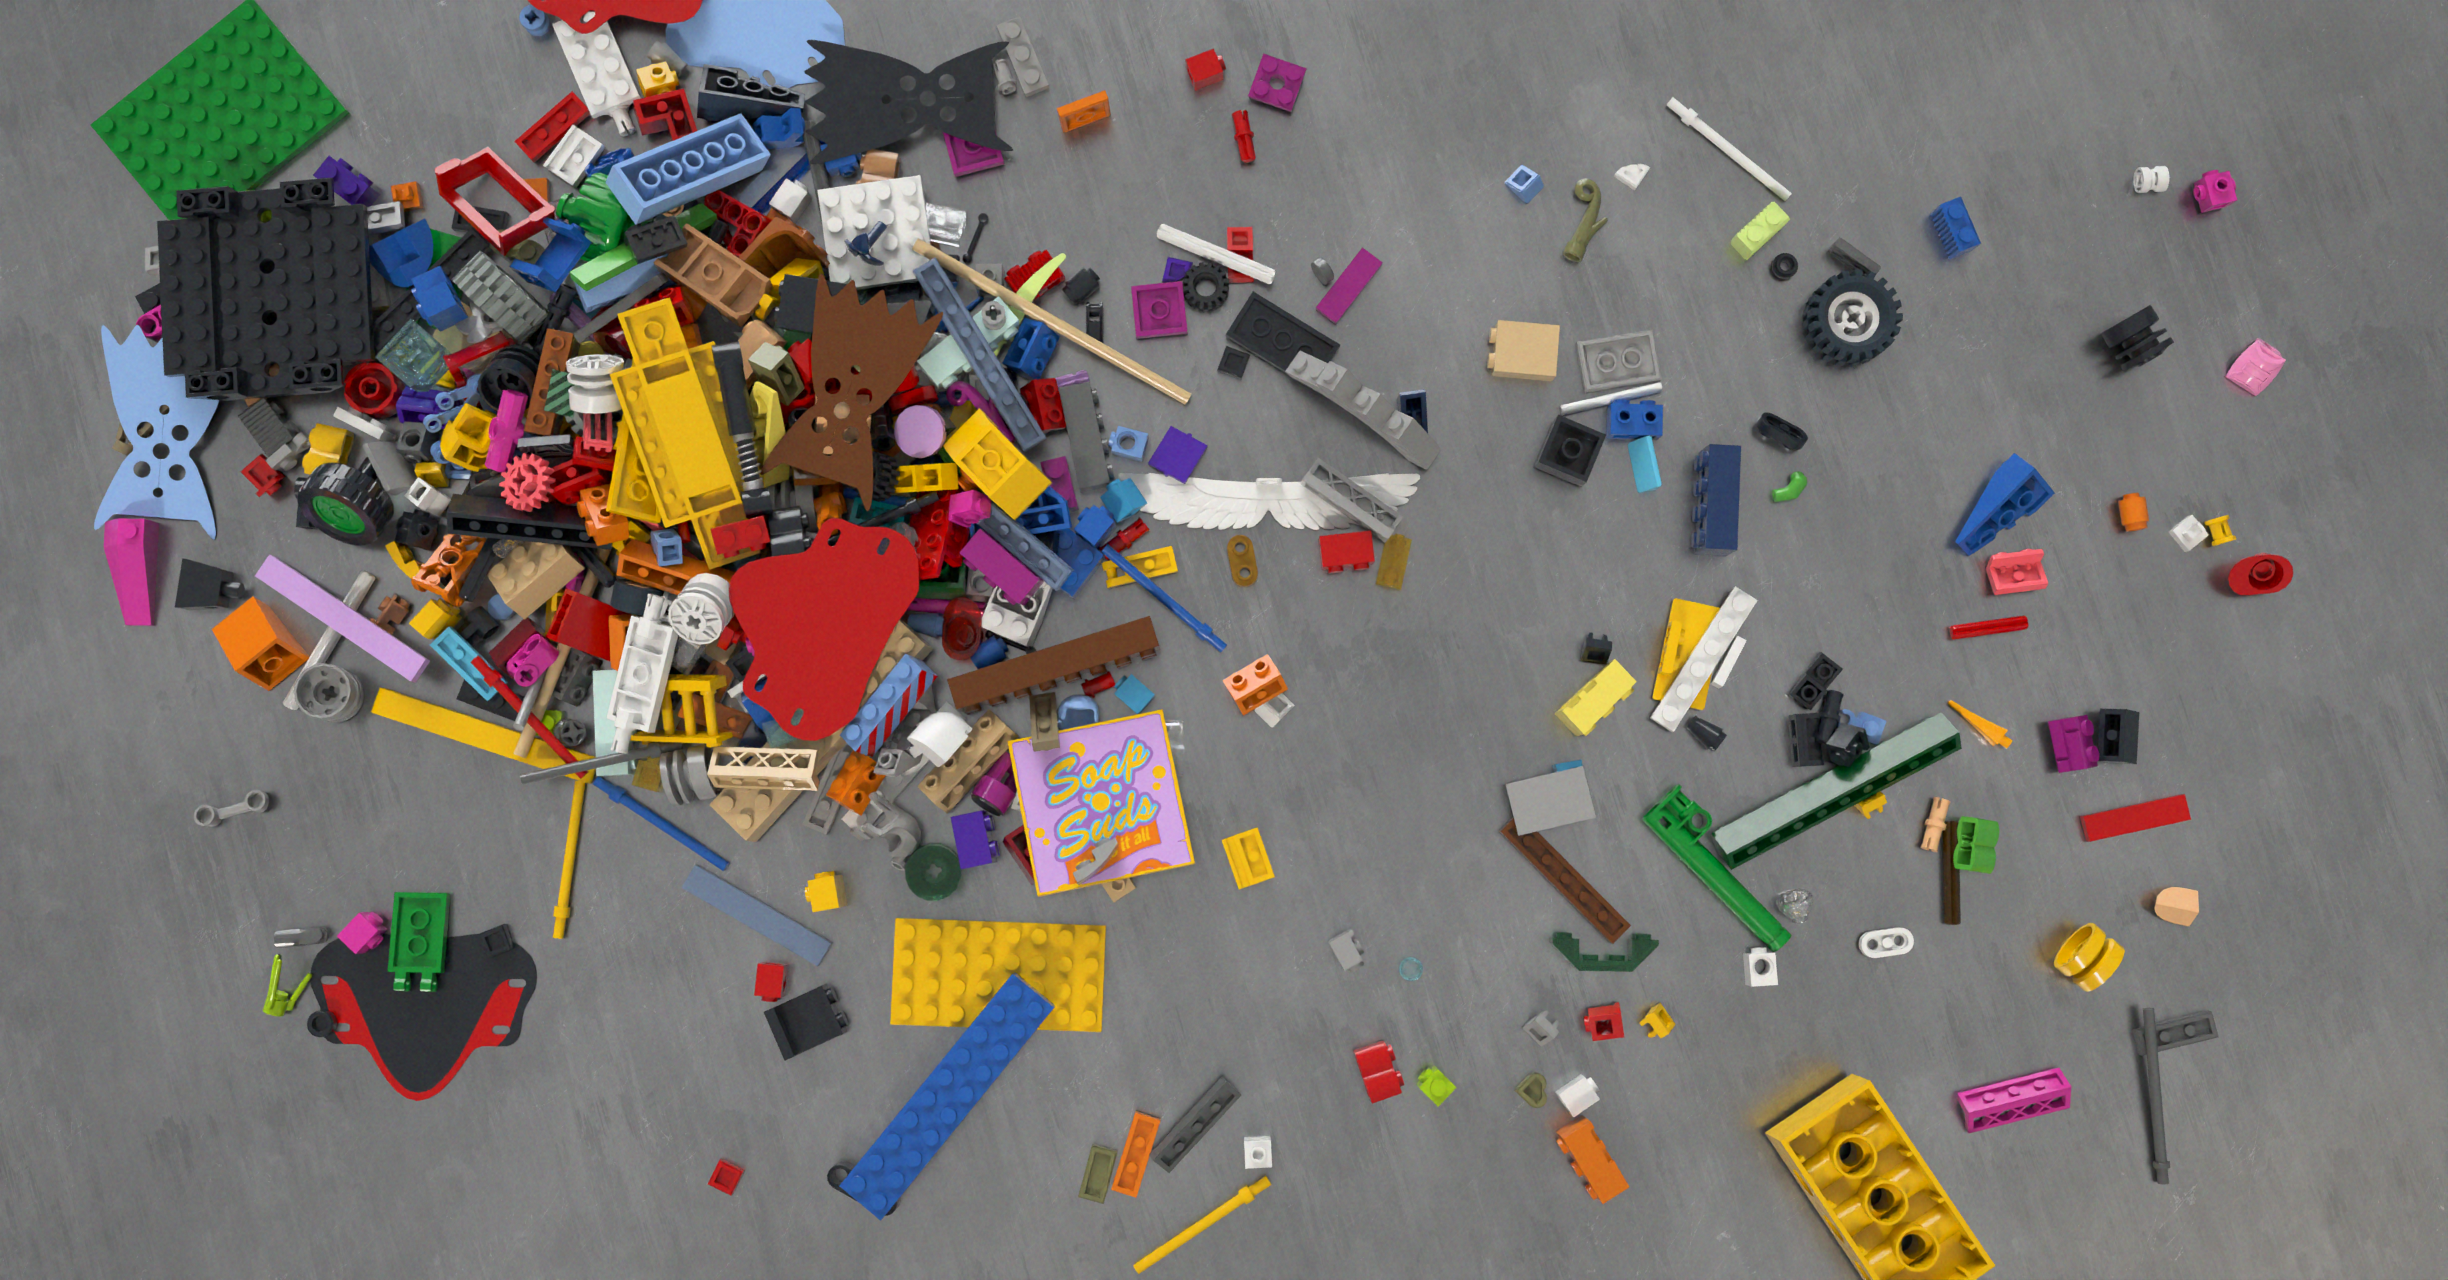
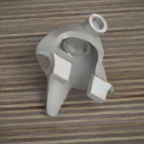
M872 792L869 798L885 812L886 818L876 826L870 823L865 824L862 827L865 833L857 827L852 828L849 833L859 841L874 837L885 839L889 845V856L893 857L890 864L896 869L904 871L907 866L905 862L920 844L921 830L918 822L910 814L881 795H878L877 792Z

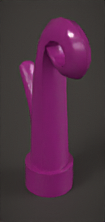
M963 381L954 382L947 388L946 398L951 405L961 406L969 398L977 410L980 408L998 426V429L1011 443L1016 441L990 397L988 403L975 387ZM956 390L962 391L960 399L955 397Z

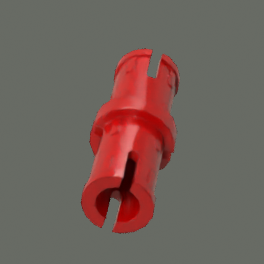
M1139 517L1123 531H1117V535L1100 547L1099 550L1102 551L1107 544L1118 553L1126 547L1129 549L1132 546L1131 543L1148 532L1149 528Z

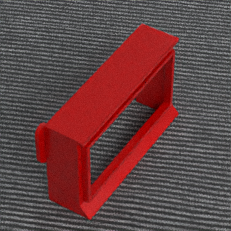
M489 147L462 161L458 158H453L435 168L439 195L504 257L510 248L548 228L543 222L544 218L547 217L555 220L554 206L543 199ZM488 173L531 214L528 218L500 233L455 189Z

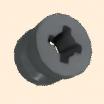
M562 719L554 727V736L564 745L577 746L584 741L586 729L577 720Z

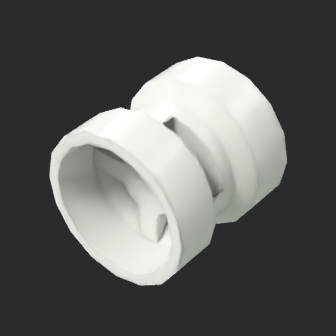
M2156 166L2154 169L2138 167L2133 178L2135 191L2137 193H2147L2149 190L2165 192L2170 178L2168 168L2166 166Z

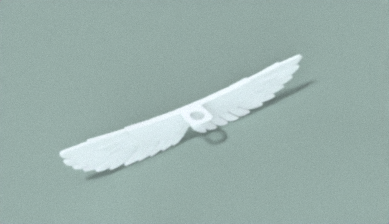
M1119 473L1117 475V479L1120 482L1131 478L1146 500L1147 504L1140 511L1156 513L1153 516L1154 519L1170 520L1169 523L1171 525L1189 523L1187 525L1188 528H1200L1203 526V529H1213L1218 526L1219 530H1224L1234 524L1233 529H1239L1247 525V528H1251L1263 519L1268 510L1275 520L1286 528H1290V525L1295 528L1304 529L1305 525L1313 530H1319V526L1323 529L1333 530L1334 526L1341 529L1350 528L1349 523L1359 525L1302 486L1301 482H1282V478H1257L1256 482H1238L1189 477L1186 484H1183L1170 476L1165 477L1163 474ZM1386 473L1350 477L1349 479L1397 511L1398 509L1395 506L1407 503L1409 499L1405 497L1411 496L1416 492L1417 487L1411 485L1417 483L1420 475ZM1321 480L1324 483L1330 482V480ZM1344 483L1334 485L1338 493L1344 497H1351L1349 486ZM1354 491L1355 496L1360 495L1359 493ZM1366 498L1356 499L1357 506L1366 512H1372L1369 500ZM1375 505L1376 511L1382 510ZM1377 514L1378 520H1382L1384 518V515Z

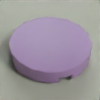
M915 405L906 408L898 416L895 423L894 435L897 445L904 453L911 457L925 458L935 455L942 448L946 440L943 417L937 410L929 406Z

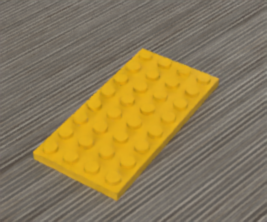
M895 918L890 1024L969 1027L1013 973H1017L1055 1005V1008L1037 1030L1102 1032L1106 925Z

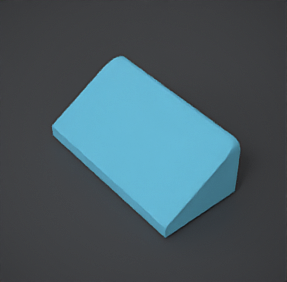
M1646 436L1628 444V451L1638 493L1657 490L1661 487L1662 482L1652 437Z

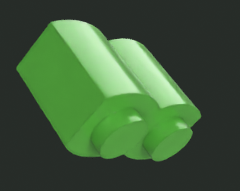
M1961 817L1957 827L1958 844L1953 857L1956 869L1992 873L1996 862L1994 847L1999 838L1998 822L1973 817Z

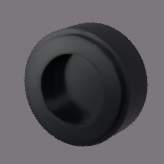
M328 1010L312 1013L307 1021L308 1031L315 1037L328 1036L335 1031L337 1026L335 1015Z

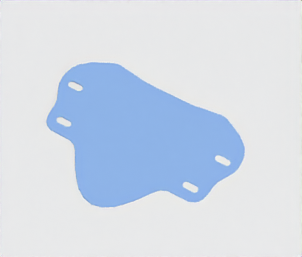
M703 0L700 9L694 17L684 22L668 23L666 28L667 45L688 65L703 67L704 64L726 68H741L747 72L750 78L752 76L760 78V83L771 86L763 77V72L768 70L775 78V84L786 88L797 84L819 82L806 75L804 71L811 67L808 63L809 57H814L819 63L825 59V56L812 48L807 43V40L825 41L845 46L843 21L826 0Z

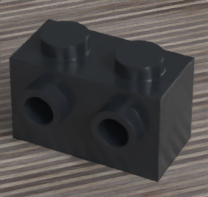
M2100 708L2098 761L2113 764H2137L2140 712L2128 709Z

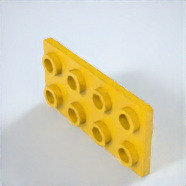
M1677 598L1673 599L1652 695L1653 700H1662L1719 611V607ZM1712 673L1689 708L1698 710L1705 708Z

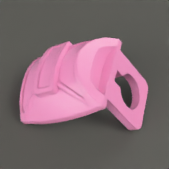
M2257 337L2255 342L2237 358L2225 377L2254 396H2257L2273 381L2286 360L2282 358L2276 348Z

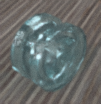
M1408 957L1401 961L1399 972L1405 980L1414 981L1421 977L1423 966L1418 959ZM1415 962L1418 965L1415 968L1418 969V973L1407 976L1404 973L1407 970L1403 969L1404 965Z

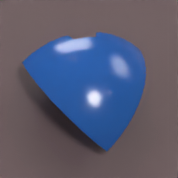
M425 218L369 246L371 265L392 284L399 287H409L413 285L412 278L428 270L433 255V239Z

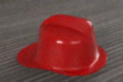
M2268 553L2256 554L2240 560L2233 566L2228 576L2229 586L2239 595L2279 592L2291 582L2294 574L2293 566L2288 559L2279 555Z

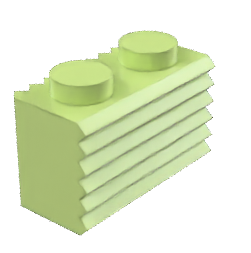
M1771 202L1732 238L1731 245L1744 259L1748 260L1782 229L1790 218L1775 202Z

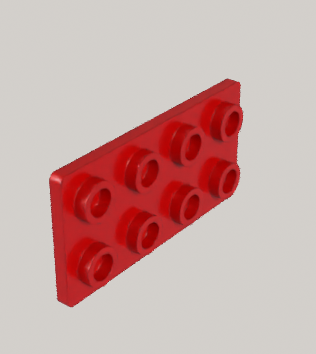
M959 484L958 489L937 490L936 492L940 500L921 508V512L911 516L906 538L914 546L916 552L919 580L938 578L943 560L952 567H959L962 564L963 556L960 552L967 544L970 528L948 520L950 495L961 492L962 487ZM934 491L918 492L916 498H920Z

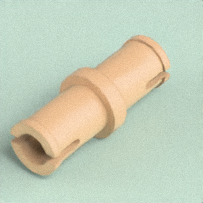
M1939 797L1933 798L1929 819L1925 820L1924 825L1927 827L1920 848L1938 852L1942 830H1945L1947 826L1945 819L1951 801L1943 798L1940 800Z

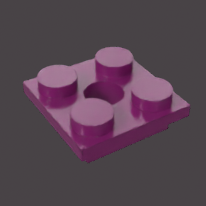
M1263 53L1248 97L1291 112L1307 68ZM1274 79H1281L1284 82V86L1281 89H1274L1271 87L1270 82Z

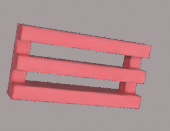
M612 412L605 413V440H601L600 413L594 414V439H591V413H583L584 449L589 450L590 446H592L596 451L605 448V452H611L613 447Z

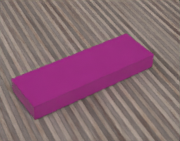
M1362 247L1316 306V310L1334 324H1337L1382 266L1383 262Z

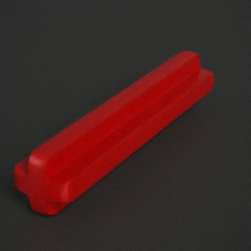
M2017 616L1953 625L1949 631L1951 638L1955 640L2025 630L2029 624L2026 616Z

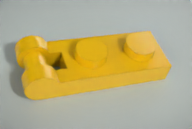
M1172 546L1124 557L1149 579L1178 572ZM1109 560L1101 563L1103 571H1106L1108 578L1106 580L1107 589L1136 582L1126 572L1124 576L1118 577L1116 568L1119 567L1113 561Z

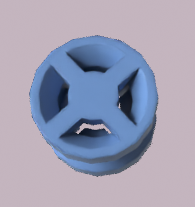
M528 5L520 12L519 20L531 35L542 36L549 31L551 26L550 19L543 11L536 9L533 5Z

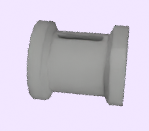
M990 301L982 308L981 315L986 328L999 330L1004 326L1006 316L1002 305L997 301ZM996 311L997 320H991V312Z

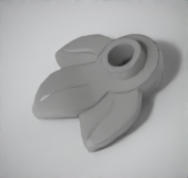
M474 301L470 302V309L473 315L455 324L461 333L468 335V343L482 342L492 333L503 329L485 311L478 307Z

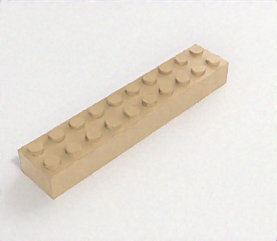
M901 618L894 627L868 679L857 713L905 654L923 660L933 650ZM798 708L791 719L792 725L796 726L799 724L804 714L803 709ZM848 724L832 735L816 741L795 738L780 727L762 748L817 750L819 756L815 773L818 775L833 756L845 746L846 741L840 734ZM754 756L745 766L752 767L760 760L757 756ZM775 757L768 764L770 767H779L785 760L783 757ZM801 758L794 765L797 768H808L810 758ZM724 788L711 802L710 806L746 841L757 842L803 790Z

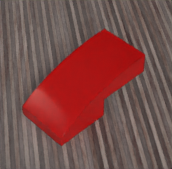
M1227 227V250L1253 261V228ZM1228 267L1229 283L1254 282L1253 277Z

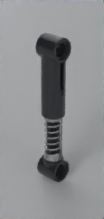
M739 341L711 345L729 436H733V441L737 444L735 450L739 453L737 455V458H740L738 464L741 465L742 469L740 472L743 473L741 479L744 480V483H742L744 490L741 492L745 517L750 518L772 514L768 487L763 486V478L759 475L761 470H758L760 463H757L756 459L758 456L755 455L757 449L754 448L753 444H755V441L752 440L756 427L743 369L744 365Z

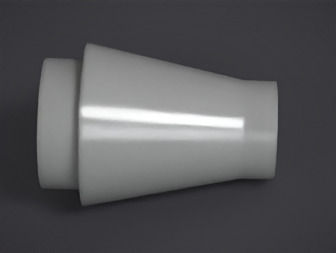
M656 41L647 55V58L651 60V64L666 61L670 71L674 70L679 77L684 73L688 65L666 42Z

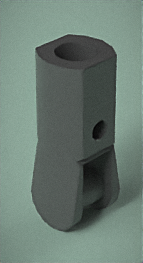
M317 927L275 931L274 942L276 948L322 944L327 941L329 935L326 929Z

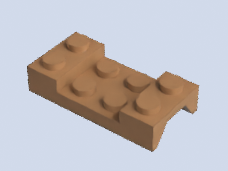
M686 223L683 226L682 232L688 243L687 247L671 252L667 257L657 258L653 262L654 265L667 278L678 285L682 284L717 308L720 314L739 327H742L759 306L762 296L765 293L769 294L774 288L770 279Z

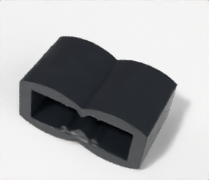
M800 505L775 509L772 514H768L772 556L798 554L805 552L811 547L810 536L806 537V529L810 528L808 513H803Z

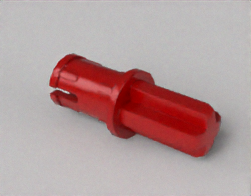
M1242 110L1232 113L1236 132L1234 139L1238 142L1241 161L1248 163L1256 158L1252 140L1254 133L1250 129L1248 111L1243 110V114Z

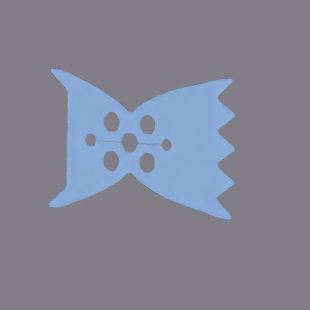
M102 325V343L113 402L122 428L133 445V451L125 458L115 474L98 509L94 529H99L114 514L196 520L202 525L207 534L215 540L216 528L211 506L198 468L189 456V452L197 444L208 427L219 400L186 398L185 376H164L162 338L156 346L151 347L140 326L136 325L125 342L119 345L106 326ZM167 405L169 413L166 415L161 414L159 411L160 406ZM141 422L152 424L154 432L150 437L142 438L138 435L137 426ZM176 425L187 427L189 434L185 440L177 441L173 438L172 429ZM158 443L166 444L170 450L168 457L161 459V461L153 454V447ZM139 461L147 462L151 469L150 474L143 478L138 477L134 473V465ZM175 464L182 465L186 471L185 477L182 480H173L169 476L171 466ZM159 486L163 490V495L157 498L153 495V490Z

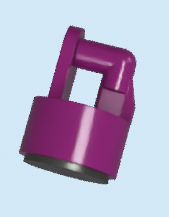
M1008 752L1003 753L993 764L987 775H982L970 794L973 802L996 816L1005 815L1017 792L1011 757ZM1008 772L1009 776L1004 784H1002L1000 781L1005 773Z

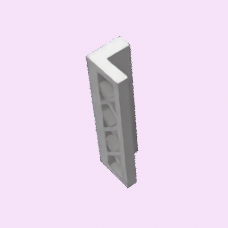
M1320 458L1315 461L1300 483L1367 531L1371 530V533L1384 543H1386L1403 518L1398 512ZM1319 466L1328 472L1330 482L1324 483L1313 475ZM1333 476L1339 480L1333 481ZM1344 483L1349 486L1351 497H1344L1338 493L1334 485ZM1354 491H1356L1360 495L1355 496ZM1366 498L1369 500L1372 512H1366L1357 506L1356 499ZM1375 505L1382 510L1376 511ZM1388 513L1395 518L1390 528L1377 519V514Z

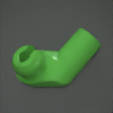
M1796 471L1791 474V482L1788 487L1773 489L1772 497L1774 502L1798 498L1807 486V478L1804 474Z

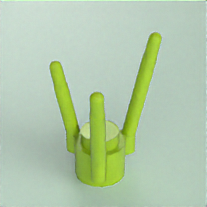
M276 954L274 956L263 1012L281 1017L285 1015L286 1010H293L296 1000L311 979L312 974L308 973L292 997L288 999V993L277 990L282 960Z

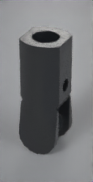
M1086 302V334L1102 343L1104 337L1103 302H1100V304ZM1090 314H1100L1099 320H1090Z

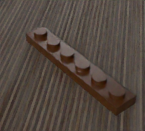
M1514 817L1499 831L1611 944H1614L1631 926L1538 831L1518 836Z

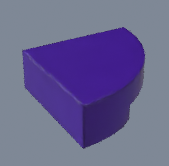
M1168 257L1162 283L1183 280L1186 272L1191 270L1193 262Z

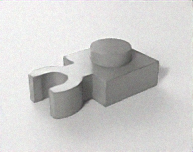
M300 432L292 439L291 443H285L265 461L275 470L281 472L290 470L297 464V459L302 456L301 452L311 447L309 436Z

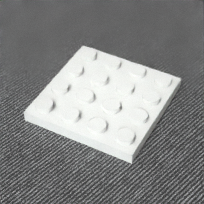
M920 175L818 190L825 247L828 254L827 260L830 262L828 269L831 282L848 284L851 280H854L856 290L918 281L913 274V270L930 260L915 252L912 248L918 238L931 245L922 178ZM878 221L883 222L887 228L869 249V254L884 262V265L874 266L863 262L859 255L855 257L848 250L844 240L848 239L852 243L856 236L862 233H867L868 235Z

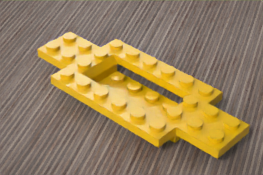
M670 297L618 313L617 315L635 366L612 373L610 377L665 528L691 520L709 570L760 553V550L750 551V547L740 549V555L724 558L723 554L717 555L710 530L711 527L747 519L741 498V492L744 490L742 484L744 480L741 479L743 473L740 472L742 468L738 464L740 462V458H737L739 453L735 450L737 444L734 443L733 436H729L718 374L712 354L711 345H715V342H709L688 349Z

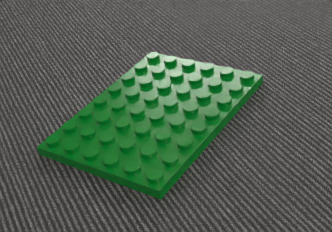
M245 0L94 121L91 127L167 219L175 220L187 219L178 217L177 190L225 186L237 192L255 190L347 116L349 112L255 0Z

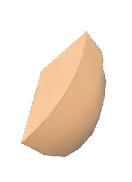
M2182 887L2164 889L2155 901L2154 910L2157 916L2174 924L2190 926L2199 913L2198 891Z

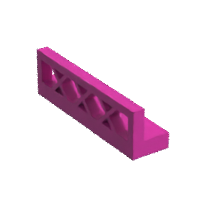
M2055 1068L1957 1093V1100L1965 1113V1129L1969 1134L2070 1108L2071 1085L2061 1069ZM2062 1096V1100L2051 1102L2054 1098ZM2036 1103L2033 1107L2025 1109L2029 1104ZM2011 1109L2007 1114L2000 1115L2003 1111ZM1985 1116L1982 1120L1974 1122V1118Z

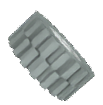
M481 251L452 279L478 307L521 343H525L547 318L548 311L498 264Z

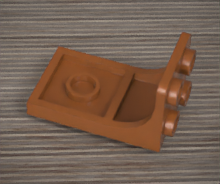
M777 216L738 257L769 279L796 258L820 261V264L827 269L830 264L826 258L827 252L819 245L814 244L815 238L809 231L804 228L800 230L791 220L788 219L785 222Z

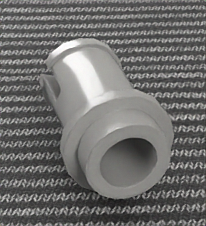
M1000 59L992 63V69L999 83L997 85L998 90L1002 91V94L1014 92L1017 89V81L1011 75L1007 60Z

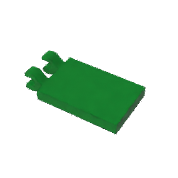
M394 892L387 971L395 972L394 991H410V973H422L420 991L437 992L436 973H444L450 906L449 893Z

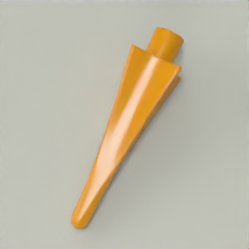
M1952 700L1948 702V705L1963 716L1992 746L1998 745V743L2006 749L2010 746L2013 740L2005 735L2008 731L2007 729L1970 712Z

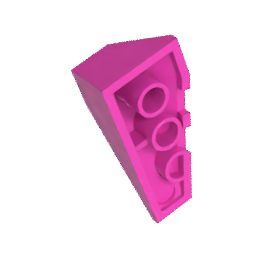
M118 518L105 522L104 551L124 622L128 626H154L159 523L147 519Z

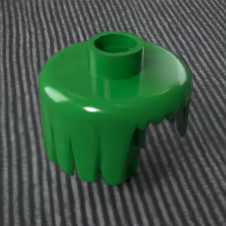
M600 172L592 174L591 177L585 180V183L590 185L581 186L579 193L586 197L578 195L575 198L573 193H564L556 209V216L563 221L567 219L569 225L575 223L587 231L584 236L592 244L589 245L580 258L587 262L623 244L624 232L635 225L605 183L608 175ZM644 221V222H641V223H639V224H641L642 226H644V225L650 224L651 222H649V221Z

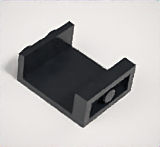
M827 983L764 1011L784 1061L847 1032L848 1021L842 1011H838L835 1002H838L836 993L832 987L828 988Z

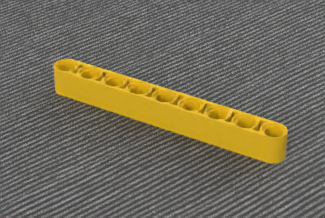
M379 687L371 710L374 714L542 769L566 764L543 739L535 737L527 757L523 758L513 754L521 732L390 689ZM567 748L578 761L596 758ZM596 768L587 770L588 773L582 779L575 773L564 776L592 784Z

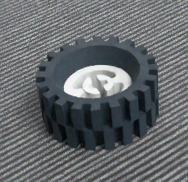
M1855 269L1851 274H1849V270H1846L1837 276L1833 275L1814 291V294L1806 302L1808 306L1803 310L1802 317H1807V319L1802 323L1803 330L1809 329L1810 333L1805 336L1807 343L1815 342L1816 346L1812 350L1815 354L1823 351L1825 355L1822 359L1826 362L1834 358L1836 359L1835 365L1843 366L1848 362V367L1856 366L1860 362L1862 364L1867 363L1885 351L1895 341L1894 337L1900 332L1901 327L1897 326V324L1903 320V313H1897L1896 310L1902 307L1900 300L1894 301L1892 298L1897 292L1894 287L1890 290L1884 287L1888 281L1883 277L1878 282L1874 280L1876 273L1871 271L1865 276H1862V269ZM1852 304V306H1849L1840 313L1836 320L1834 319V313L1838 305ZM1852 317L1854 321L1849 323L1847 318ZM1866 319V328L1862 335H1846L1860 327Z

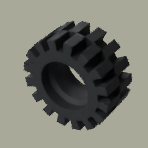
M1200 262L1199 266L1193 265L1191 270L1186 272L1185 278H1183L1184 298L1191 307H1195V310L1199 311L1202 309L1204 312H1208L1209 309H1212L1214 311L1217 310L1218 306L1221 307L1224 304V300H1227L1229 280L1226 277L1225 271L1220 270V266L1216 265L1215 267L1211 262H1208V264ZM1209 278L1214 281L1216 290L1212 295L1202 296L1197 292L1196 284L1200 279Z
M872 451V500L883 502L885 498L889 499L891 497L890 492L894 493L896 490L894 484L898 485L899 482L896 480V477L900 476V472L896 471L899 465L895 463L897 460L892 458V456ZM855 488V492L860 496L859 490Z

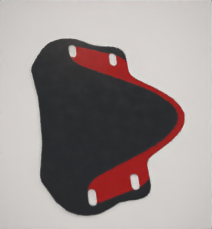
M389 934L382 935L383 940L377 947L361 954H355L338 938L328 943L317 953L313 961L310 982L320 1010L331 1011L335 1015L337 1023H347L350 1025L349 1031H334L324 1038L333 1044H359L365 1047L395 1091L405 1098L415 1101L429 1099L441 1092L457 1074L474 1049L481 1046H509L515 1043L520 1035L524 1009L536 986L534 962L532 957L520 945L513 942L514 949L487 959L478 934L447 937L444 973H436L437 992L420 991L422 973H410V991L393 990L395 972H387L391 937ZM323 976H336L338 983L334 985L322 984L320 979ZM510 979H523L526 981V985L522 988L510 987L508 981ZM494 1026H508L510 1032L508 1034H494L492 1028Z

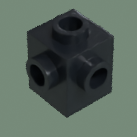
M414 509V513L403 511V515L397 521V534L394 541L430 551L432 541L435 540L438 534L437 525L439 521L429 518L431 513L419 509Z

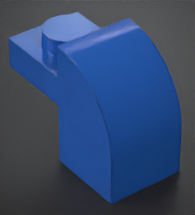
M790 108L782 116H760L752 124L754 132L766 149L790 148L803 143L802 134H804L805 121L801 117L800 108Z

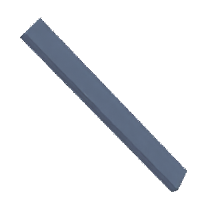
M936 257L913 270V274L937 313L943 312L942 321L1022 451L1026 452L1046 440V436Z

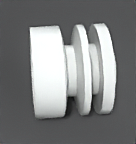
M594 354L575 357L566 362L567 372H570L567 375V380L569 383L575 384V386L568 389L571 410L597 414L622 409L610 374L624 369L623 358Z
M709 573L697 574L691 578L669 608V621L672 629L681 638L691 643L701 645L716 640L735 614L730 603V583L718 575Z

